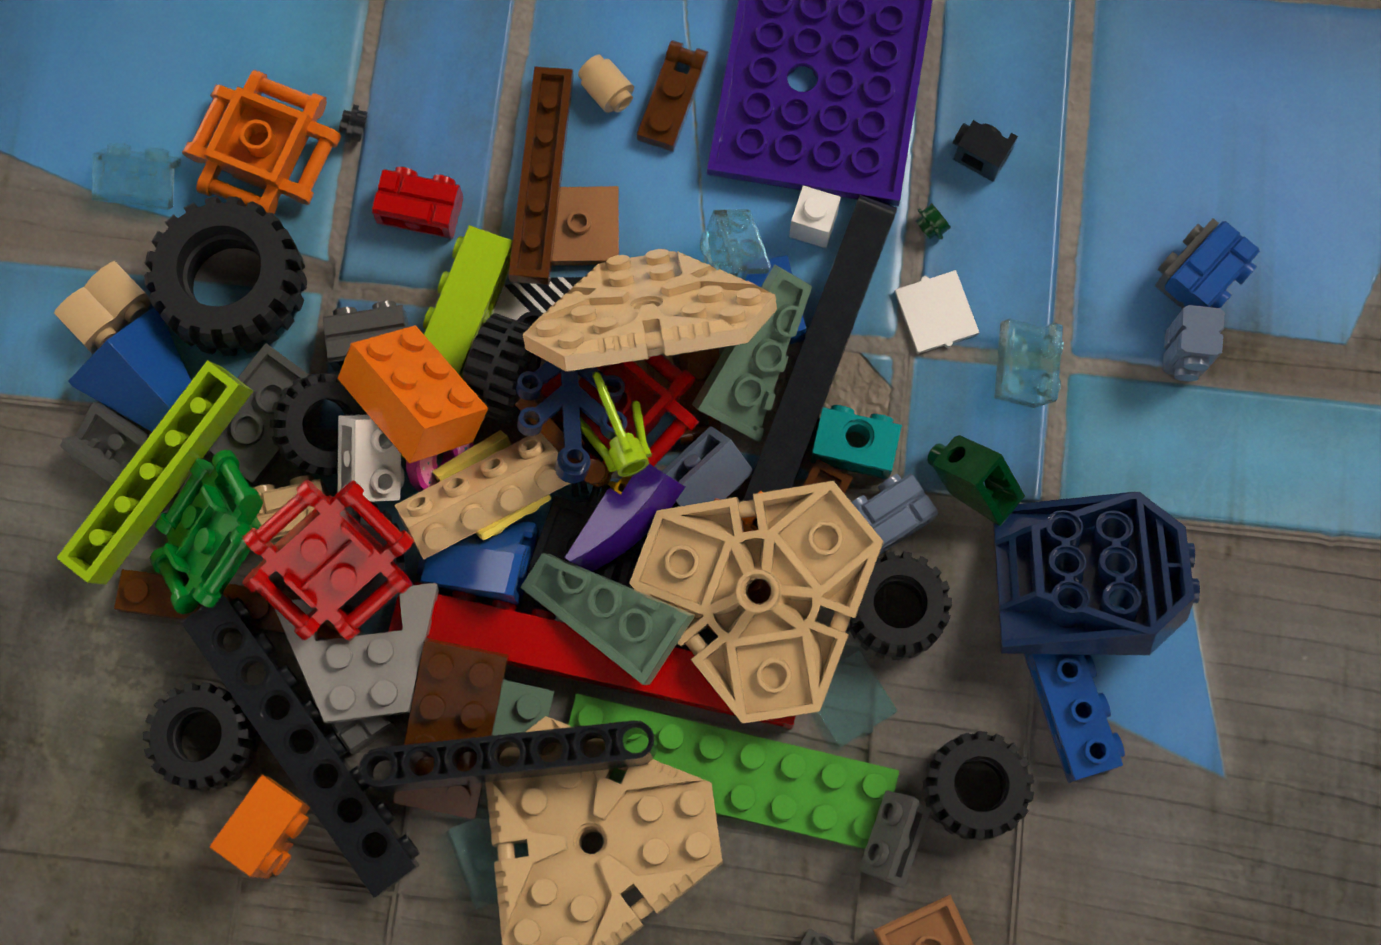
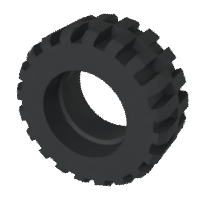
M229 196L226 203H221L218 197L206 198V205L197 207L193 202L183 207L186 211L185 214L179 218L173 214L165 221L168 229L164 233L157 231L151 241L156 250L155 252H147L145 265L151 272H147L144 275L145 286L151 292L149 299L155 310L161 315L160 317L172 331L188 345H196L202 352L213 355L216 349H218L223 356H236L237 349L243 348L247 354L258 351V343L266 340L270 345L279 339L276 332L281 327L286 330L291 327L295 321L291 316L293 310L301 311L304 299L300 291L307 289V277L302 271L305 268L302 255L281 221L273 213H266L263 206L253 201L249 202L246 206L241 198ZM241 248L255 252L259 256L261 270L258 280L252 290L240 300L224 306H209L201 304L194 297L193 287L196 274L202 264L212 255L226 249Z

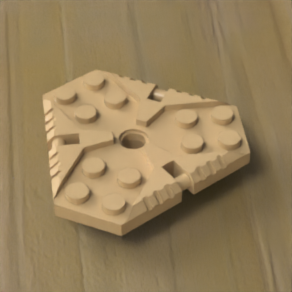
M655 249L647 252L644 256L632 258L627 255H616L607 259V262L597 264L568 293L564 294L523 333L525 349L567 372L649 359L648 356H657L664 353L665 356L745 344L752 339L777 310L776 296L756 284L745 281L730 273L728 274L723 270H717L709 264L697 259L695 260L678 251L669 252L666 249Z
M834 481L753 494V500L739 502L737 497L657 510L630 584L636 591L695 615L679 639L678 644L680 646L686 644L695 655L691 659L692 662L742 724L820 712L849 636L846 633L847 626L851 617L856 618L884 543ZM757 516L759 530L744 532L742 518ZM757 579L765 580L771 588L769 599L762 604L753 602L748 594L750 584ZM822 606L835 611L830 626L816 621ZM708 625L718 636L709 645L698 634Z
M545 716L526 732L572 726ZM599 738L591 739L585 744L583 753L587 757H598L605 750L606 743ZM559 743L546 745L542 751V760L554 762L559 759L563 751L562 745ZM515 747L505 749L500 755V765L509 767L517 763L520 757L519 749ZM654 759L641 766L618 768L626 771L622 784L609 779L613 769L486 782L492 846L497 847L498 861L494 862L502 945L622 944L644 926L641 920L653 911L657 915L723 863L712 783ZM591 832L600 833L604 838L602 849L595 854L585 853L581 846L583 838ZM527 843L529 856L515 858L514 844ZM636 886L644 897L629 907L622 896Z

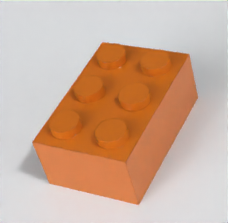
M416 325L351 343L337 378L409 464L472 443L488 410L484 402Z

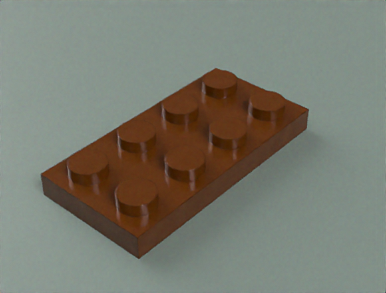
M426 638L404 745L493 736L509 655ZM466 752L461 755L457 763L458 770H471L477 763V754L475 752ZM431 756L421 758L416 764V775L424 776L429 774L434 768V758ZM483 783L395 792L393 803L475 820Z

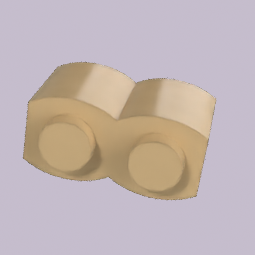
M112 261L96 272L84 287L68 296L57 307L54 314L94 354L106 340L149 310L148 307L151 305V301L142 288L115 261Z

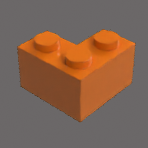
M261 775L209 847L250 877L269 879L272 874L278 876L292 857L288 852L294 844L288 838L295 839L302 832L309 820L306 813L310 806L272 778Z

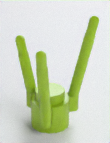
M594 372L593 379L616 437L610 441L611 448L608 451L580 416L581 432L604 459L609 472L617 471L618 475L622 477L634 475L648 466V458L652 456L646 440L640 403L638 401L632 402L637 437L634 438L632 433H625L601 374Z

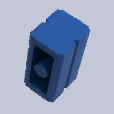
M1222 221L1174 273L1164 286L1165 290L1179 302H1183L1185 307L1194 305L1221 308L1232 296L1227 291V288L1234 281L1242 285L1257 268L1252 261L1260 252L1259 248L1246 237H1242L1240 232L1229 223Z

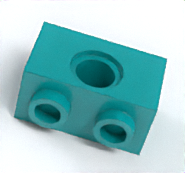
M832 405L831 409L823 407L810 462L815 463L818 458L837 469L887 480L893 469L902 425L893 423V418L882 414H871L869 418L856 415L853 409L842 405ZM852 432L861 433L865 436L867 444L861 448L852 447L848 444L846 436Z

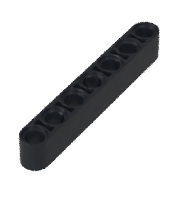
M633 720L375 748L363 756L360 761L359 771L363 780L379 792L390 793L641 766L649 763L654 758L657 752V742L652 729L646 723ZM634 734H643L648 738V745L642 752L631 753L625 748L629 737ZM599 738L605 741V750L600 756L591 758L584 755V746L589 740ZM550 743L562 745L563 751L559 759L554 762L542 760V751L546 745ZM510 747L518 748L520 757L517 763L509 767L501 766L499 762L501 753ZM466 752H475L477 754L475 766L469 771H459L457 763L460 756ZM426 756L433 757L435 763L432 771L427 775L417 776L415 771L417 762ZM382 761H391L392 770L389 776L380 781L375 780L373 773L376 765Z

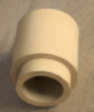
M596 55L586 61L580 68L578 76L582 80V87L606 113L613 111L616 113L621 112L632 102L634 86L610 59H604L601 55Z

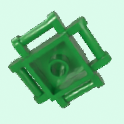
M221 450L216 453L212 463L197 458L190 468L192 473L174 503L167 513L160 515L155 523V527L167 536L168 541L163 547L153 551L150 556V563L154 570L164 578L172 594L171 603L179 614L191 613L197 608L199 603L209 608H213L221 597V593L224 592L251 551L244 542L243 536L252 528L258 529L261 526L256 516L262 508L263 500L258 491L250 488L239 470L240 462L231 450ZM179 571L185 572L188 575L190 580L188 581L187 585L185 584Z

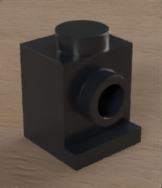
M974 120L970 126L963 123L952 143L957 146L953 160L994 182L1013 151L1018 136L1011 132L1007 139L1002 136L997 128L990 124H980Z

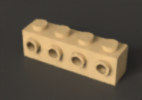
M540 432L535 436H528L394 506L407 533L414 539L413 543L424 560L570 483L564 482L557 476L555 463L559 453Z

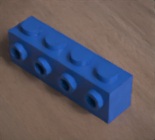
M1024 654L1067 782L1071 783L1123 766L1121 757L1125 756L1124 746L1118 733L1112 734L1107 720V717L1111 716L1110 707L1103 693L1098 694L1093 680L1097 676V672L1091 655Z

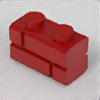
M396 167L395 171L384 169L381 173L378 192H376L372 206V214L377 224L452 239L463 203V193L460 185L456 184V181L448 176L434 175L433 179L419 177L416 171L406 167Z

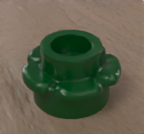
M932 203L924 210L918 209L921 217L916 220V223L929 239L935 235L939 239H943V234L951 227Z

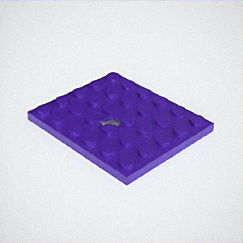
M738 0L707 166V175L802 190L803 186H807L836 196L857 200L860 195L888 205L899 206L933 0ZM803 66L812 69L814 76L818 79L813 89L800 92L794 90L789 85L787 80L788 74L794 72L797 67Z

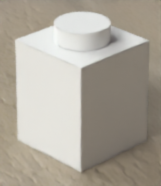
M803 186L791 220L789 237L827 248L838 214L841 197Z

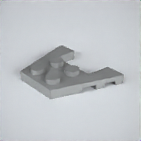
M437 583L412 585L404 594L399 592L402 630L355 636L351 641L345 638L318 641L317 631L309 639L303 641L294 633L295 627L276 610L325 723L409 714L411 712L424 641L429 636L433 608L439 593ZM303 599L292 600L306 615L314 609Z

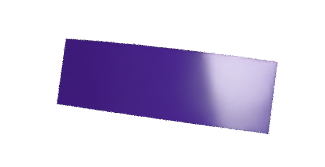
M648 464L645 469L632 476L621 494L608 488L565 558L591 572L608 564L633 547L649 532L656 511L671 508L685 489V486L651 464Z

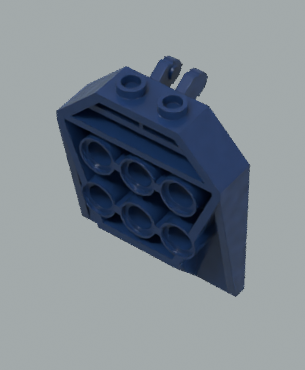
M1141 492L1022 503L1017 505L1001 526L993 522L1001 654L1151 655L1188 620L1193 603L1199 602L1198 578H1192L1191 568L1195 564V546L1187 541L1186 527ZM1059 570H1066V571H1069L1070 573H1063V572H1061V571H1059ZM1111 570L1117 571V572H1119V573H1121V574L1113 573V572H1111ZM1067 605L1073 607L1074 609H1066L1062 606ZM1113 606H1120L1125 610H1119L1114 608Z

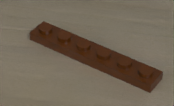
M534 67L509 267L510 282L550 285L574 79L573 69Z
M122 569L114 609L120 612L184 620L202 608L203 605L199 603L197 608L191 613L179 614L171 603L172 594L161 574ZM182 577L185 584L187 585L190 579ZM228 584L223 593L230 596L232 600L239 597L253 616L247 620L253 630L286 634L275 608L257 591L251 592L243 585ZM282 591L291 600L302 599L294 592ZM344 605L343 611L349 615L352 612V606ZM328 619L317 630L318 639L344 638Z

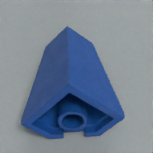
M154 307L106 340L68 380L74 388L151 432L154 431L191 382L166 324Z
M523 522L509 525L502 533L491 536L486 540H482L474 533L424 560L420 555L417 575L422 576L421 582L424 584L437 583L439 591L451 594L453 591L464 592L476 596L478 600L492 602L493 600L504 601L514 604L516 608L520 609L525 592L521 586L529 575L527 570L539 535L537 524Z

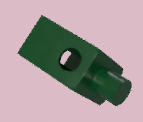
M961 435L955 436L947 446L941 443L936 444L928 454V464L933 466L948 492L999 526L1002 525L1025 497L1002 454Z

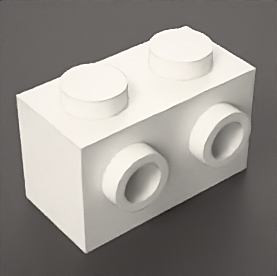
M339 415L338 492L348 483L355 480L364 489L363 495L370 502L400 500V489L404 485L401 453L369 415Z

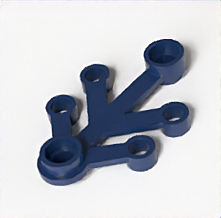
M547 361L535 372L527 371L519 376L516 386L517 394L522 399L534 400L539 397L542 386L558 374H561V386L536 408L527 407L523 409L519 414L517 427L523 435L535 436L541 432L543 424L562 409L564 449L557 456L555 472L564 482L579 483L586 478L591 464L590 456L582 448L580 410L600 427L602 434L606 438L613 439L616 437L614 429L607 424L610 422L606 409L579 386L578 375L597 389L593 373L599 372L606 387L612 386L618 390L615 393L609 392L613 404L622 399L625 383L616 375L606 376L596 367L566 372ZM532 383L536 388L527 389L523 384ZM617 411L625 431L627 418L623 413ZM527 418L534 419L538 424L528 425L524 422V420ZM567 458L578 459L580 463H571Z

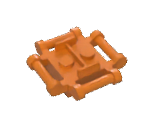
M257 70L251 72L243 88L237 86L236 90L216 84L210 95L213 100L192 142L188 141L182 151V154L190 160L201 164L205 163L197 181V192L208 197L214 194L226 200L229 196L238 197L243 200L246 206L249 202L253 201L263 206L266 213L273 214L277 210L281 194L289 196L301 204L309 205L314 196L312 189L332 147L336 148L342 137L336 130L317 123V119L325 111L327 98L316 93L308 95L268 79L265 73ZM261 94H266L268 96L284 101L286 103L302 108L304 110L303 112L287 105L261 96ZM310 136L318 141L298 183H295L288 179ZM221 171L228 172L238 180L264 189L262 197L218 180Z

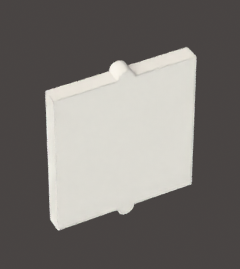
M956 270L933 278L923 276L920 282L895 289V296L917 354L942 346L951 348L954 342L979 335L978 327Z

